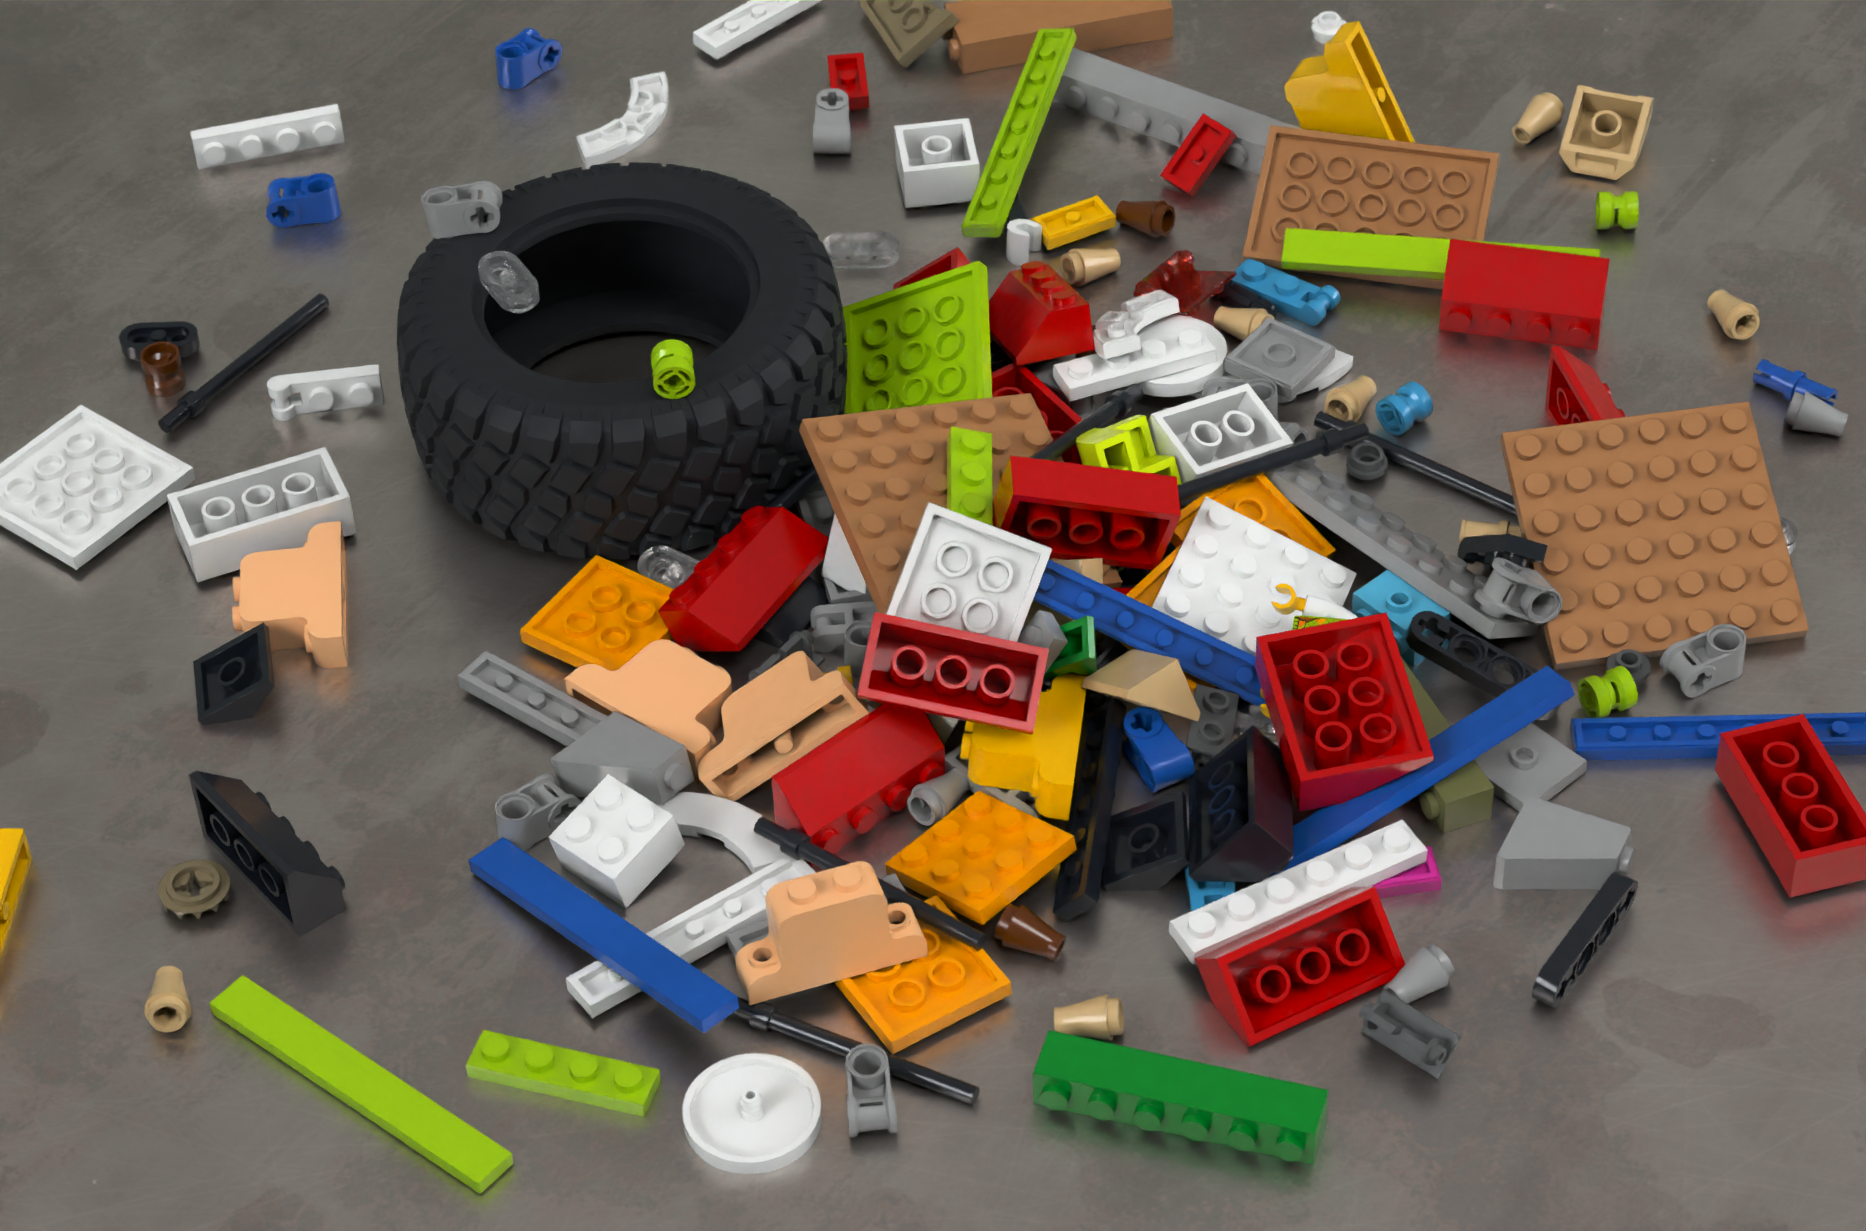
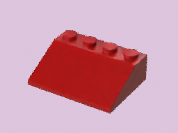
M1387 613L1256 637L1255 669L1299 812L1342 804L1434 761V755Z

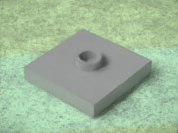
M1268 317L1224 359L1223 370L1242 379H1268L1277 386L1278 395L1292 400L1335 358L1336 346Z
M1532 723L1474 759L1494 786V795L1517 811H1520L1528 795L1545 801L1550 800L1585 773L1587 768V760Z

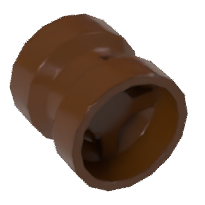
M164 341L155 342L142 350L140 361L142 369L146 373L145 383L150 394L158 397H168L183 390L186 385L184 370L180 366V351L175 344Z

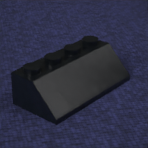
M1254 725L1202 766L1194 775L1189 777V876L1194 881L1261 882L1271 873L1282 871L1294 856L1292 789L1280 748Z
M201 771L189 774L203 836L300 937L346 910L342 893L346 886L339 871L334 866L327 867L320 860L315 847L309 841L302 842L296 836L289 820L284 816L278 817L271 810L269 802L261 792L254 793L240 779Z

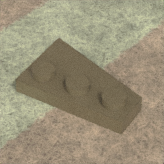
M860 0L858 2L897 61L904 68H907L913 61L918 59L929 47L960 21L952 12L946 9L942 10L928 0Z

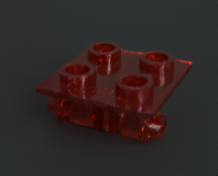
M1188 250L1176 251L1165 263L1160 264L1157 269H1154L1136 284L1133 295L1135 298L1153 291L1162 290L1178 299L1180 312L1172 315L1191 316L1199 311L1200 305L1209 297L1222 292L1224 285L1237 274L1235 271L1195 270L1192 253Z

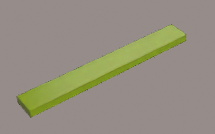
M1074 28L1038 30L961 225L964 237L1001 236L1075 44L1076 35Z
M1286 228L1281 263L1284 269L1444 280L1450 239ZM1473 241L1593 257H1600L1601 250L1591 248Z
M244 975L239 977L209 1003L213 1015L479 1194L486 1190L514 1164L511 1152Z

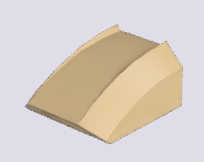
M1578 85L1559 151L1560 156L1571 172L1617 180L1634 168L1652 117V98L1638 95L1637 97Z

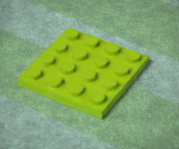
M980 261L843 307L847 339L844 345H847L848 355L845 414L992 398L987 267Z

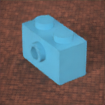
M1386 570L1353 593L1352 613L1358 618L1387 613L1400 655L1413 668L1426 658L1413 651L1406 642L1405 634L1412 618L1419 612L1432 611L1451 621V613L1390 570ZM1425 628L1421 634L1429 638L1433 632ZM1445 639L1441 647H1444L1446 644H1448L1449 640Z

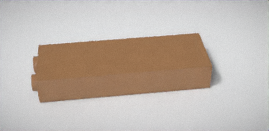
M961 0L944 3V9L952 12L960 21L945 33L942 39L943 41L948 40L950 58L952 61L958 62L963 74L1026 63L1039 29L1074 28L1076 41L1073 48L1084 52L1173 37V7L1169 0Z

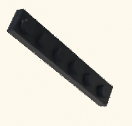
M1115 697L1084 716L1069 821L1067 820L1066 832L1074 835L1077 850L1060 863L1053 913L1065 922L1082 912L1090 911L1100 898V884L1105 864V851L1110 831L1112 805L1115 798L1117 771L1120 765L1119 758L1122 738L1125 733L1124 718L1127 711V706Z

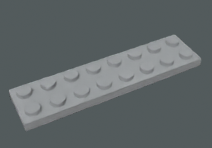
M1312 457L1264 473L1291 503L1486 638L1496 639L1537 635L1541 624L1509 614H1499L1486 608L1475 599L1474 595L1477 589H1483L1488 580L1487 577L1476 576L1466 569L1468 565L1464 560L1451 554H1444L1435 548L1437 544L1430 537L1420 533H1413L1405 527L1406 522L1399 516L1382 512L1374 506L1375 500L1368 495L1353 492L1344 486L1345 480L1342 477L1331 472L1322 471L1316 467V461Z

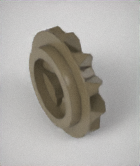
M195 859L177 864L168 870L159 882L158 896L165 911L175 912L180 920L188 914H193L200 919L202 912L208 910L217 913L219 903L229 901V889L232 885L229 874L223 866L214 861ZM193 882H197V886L200 887V894L197 896H191L190 894Z

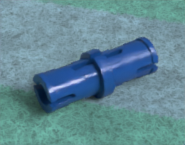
M1762 359L1756 367V370L1762 373H1754L1753 375L1754 383L1784 394V399L1790 402L1794 392L1805 394L1807 391L1833 407L1835 403L1828 400L1830 398L1837 399L1838 396L1837 389L1829 388L1808 379L1806 373L1799 370L1791 372L1770 363L1766 359Z

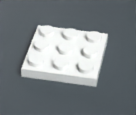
M927 502L885 614L1017 642L1052 548Z

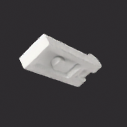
M378 364L278 375L267 381L268 394L274 399L271 403L272 414L279 421L290 420L296 414L384 405V393ZM300 392H301V394H299V395H291L292 393H300Z

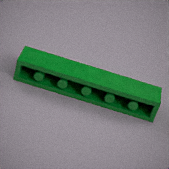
M1048 1030L1033 1071L1034 1104L1043 1105L1053 1110H1066L1089 1115L1099 1120H1112L1135 1125L1145 1130H1157L1185 1136L1195 1141L1203 1140L1231 1146L1240 1151H1254L1272 1155L1286 1161H1299L1314 1165L1327 1122L1329 1092L1327 1089Z

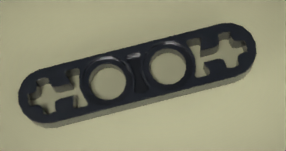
M1432 611L1417 613L1412 618L1405 634L1406 642L1413 651L1495 698L1538 671ZM1425 628L1433 632L1429 638L1421 634ZM1445 639L1450 640L1447 648L1444 649L1441 646L1443 645ZM1464 647L1471 650L1476 657V661L1464 662L1456 656L1454 649ZM1503 669L1508 671L1513 676L1514 683L1503 684L1494 677L1493 670ZM1561 704L1537 720L1546 721L1551 719L1557 713Z
M1618 872L1611 874L1543 965L1533 986L1532 997L1553 1008L1561 1004L1629 911L1638 889V882Z

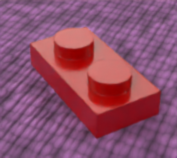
M864 54L827 55L830 88L841 89L848 94L849 111L869 108Z
M1203 113L1160 176L1169 184L1194 198L1236 138V135L1232 130Z

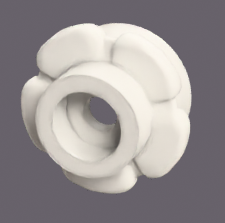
M1325 11L1320 13L1319 16L1312 20L1311 29L1314 32V38L1318 42L1326 44L1327 41H1331L1338 29L1346 21L1341 20V17L1336 12Z

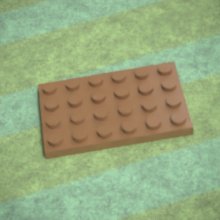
M1270 125L1242 254L1243 262L1248 258L1272 268L1284 269L1282 268L1281 260L1286 228L1484 241L1499 165V153ZM1287 269L1443 290L1444 283L1443 279Z

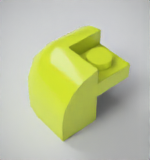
M1135 415L1105 428H1093L1076 438L1082 465L1177 477V485L1182 484L1175 457L1156 454L1146 415Z

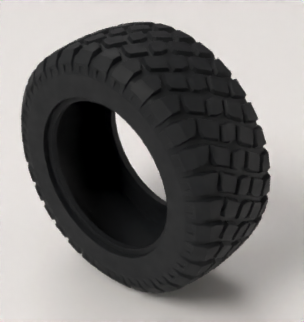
M629 162L628 166H621V163L591 165L590 169L582 170V167L552 173L549 178L542 176L514 186L515 190L507 189L502 191L503 200L499 209L500 222L493 231L455 236L449 239L434 238L426 246V252L418 256L409 271V279L404 282L397 316V352L400 386L411 433L426 472L448 503L454 504L456 511L472 523L483 525L485 531L506 541H518L520 546L541 552L557 550L560 556L584 559L590 558L591 555H598L605 559H629L631 555L639 554L640 558L672 554V549L679 548L680 551H687L713 543V538L720 539L727 533H730L741 521V516L748 509L755 506L768 507L813 465L799 432L802 419L842 415L844 413L848 360L847 345H844L847 342L840 291L831 259L824 244L819 241L817 233L805 219L798 217L796 211L780 199L771 197L770 193L749 183L738 181L736 178L713 171H701L699 168L667 164L666 167H663L661 163ZM488 215L484 216V222H487ZM665 332L697 338L718 347L706 357L693 363L695 387L690 394L680 399L663 398L657 394L653 387V377L624 382L593 383L559 379L529 369L544 357L564 347L594 337L616 333Z

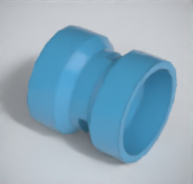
M1412 381L1399 387L1395 395L1390 394L1384 397L1376 405V415L1380 424L1387 432L1395 436L1404 434L1411 429L1413 422H1421L1433 412V403L1428 392L1423 386Z

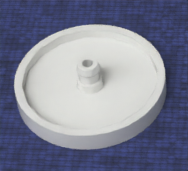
M1169 315L1146 325L1137 333L1140 336V342L1200 326L1217 349L1216 362L1136 384L1143 389V394L1159 397H1178L1202 391L1207 381L1221 378L1225 372L1223 367L1224 359L1227 357V344L1223 335L1215 327L1202 320L1182 315Z
M764 1053L736 1055L711 1065L692 1082L686 1092L682 1107L685 1135L694 1152L708 1164L723 1171L736 1174L768 1173L793 1163L813 1145L822 1123L820 1093L812 1077L796 1063L783 1057Z

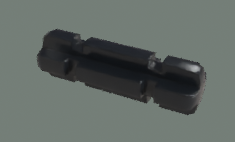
M1217 275L1214 280L1211 279L1209 282V294L1220 301L1224 300V303L1232 308H1263L1268 314L1273 315L1274 319L1276 318L1277 306L1265 298H1262L1260 301V295L1238 283L1232 285L1233 281L1229 278Z

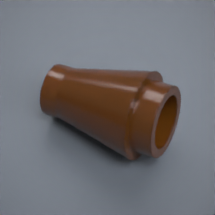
M1122 200L1116 209V220L1118 223L1126 224L1154 238H1159L1161 235L1167 236L1171 233L1175 224V210L1164 200L1132 202Z
M1009 904L1001 915L994 933V937L1002 940V946L1044 956L1053 961L1058 958L1066 941L1065 935L1057 932L1024 905L1017 907Z

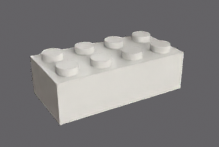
M326 447L167 494L176 535L197 582L240 570L241 560L250 553L303 547L304 542L307 541L309 530L319 523L341 521L344 537L357 533L350 496Z

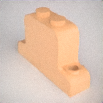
M341 521L324 522L313 526L308 532L307 541L304 542L303 547L261 551L246 555L240 562V577H233L235 602H239V606H232L234 630L245 633L264 622L269 627L271 651L306 647L307 653H313L315 663L322 668L348 667L347 556Z
M660 639L648 644L616 671H609L596 664H585L575 669L565 678L566 691L569 696L606 716L616 711L685 745L695 779L693 782L698 785L701 783L698 765L702 758L716 746L713 733L723 725L721 707L724 701L732 694V679L724 668L711 664L697 656L687 647H681L670 640Z
M794 652L732 693L724 701L721 707L724 739L700 761L698 765L699 780L715 796L735 802L869 713L867 701L856 698L858 691L840 671L835 670L824 674L805 652Z
M858 861L780 882L771 887L765 897L769 933L764 939L742 947L735 956L737 975L749 1005L928 956L927 941L911 906L906 903L888 905L872 866L867 862Z

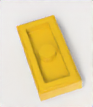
M1098 195L1030 219L1042 226L1041 242L1048 250L1116 227V215Z

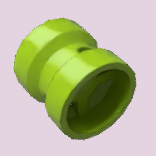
M1625 191L1622 195H1613L1611 192H1597L1595 206L1597 230H1609L1612 226H1621L1624 230L1637 229L1639 218L1637 191Z
M676 339L664 340L658 343L650 354L654 390L663 398H683L690 394L695 387L692 349L685 342Z
M1623 666L1607 670L1602 677L1591 675L1579 680L1577 685L1580 704L1589 718H1604L1613 709L1624 711L1636 706L1638 702V692L1634 679Z

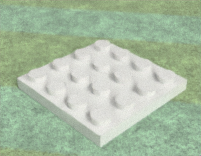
M80 405L0 463V525L77 570L167 502V494L181 491L196 480L194 469L176 457Z
M1205 496L1152 608L1256 656V637L1290 631L1293 628L1294 616H1302V611L1295 610L1288 615H1282L1273 608L1271 601L1286 604L1291 599V595L1277 592L1275 589L1276 585H1290L1297 597L1306 599L1307 595L1343 606L1357 573Z

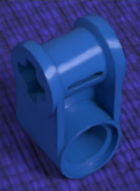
M526 28L508 41L499 44L495 49L499 85L506 89H520L543 73L555 68L562 56L561 43L555 39L547 40L541 37L537 30Z
M316 173L310 176L279 178L272 181L267 188V197L270 202L266 207V217L274 226L287 228L312 223L324 224L334 221L341 214L335 182L329 174ZM281 188H283V197L280 195ZM285 208L288 210L287 217H284Z
M1149 707L1135 708L1127 713L1124 718V730L1128 737L1124 742V754L1151 792H1157L1194 775L1195 766L1189 750L1176 737L1160 713Z

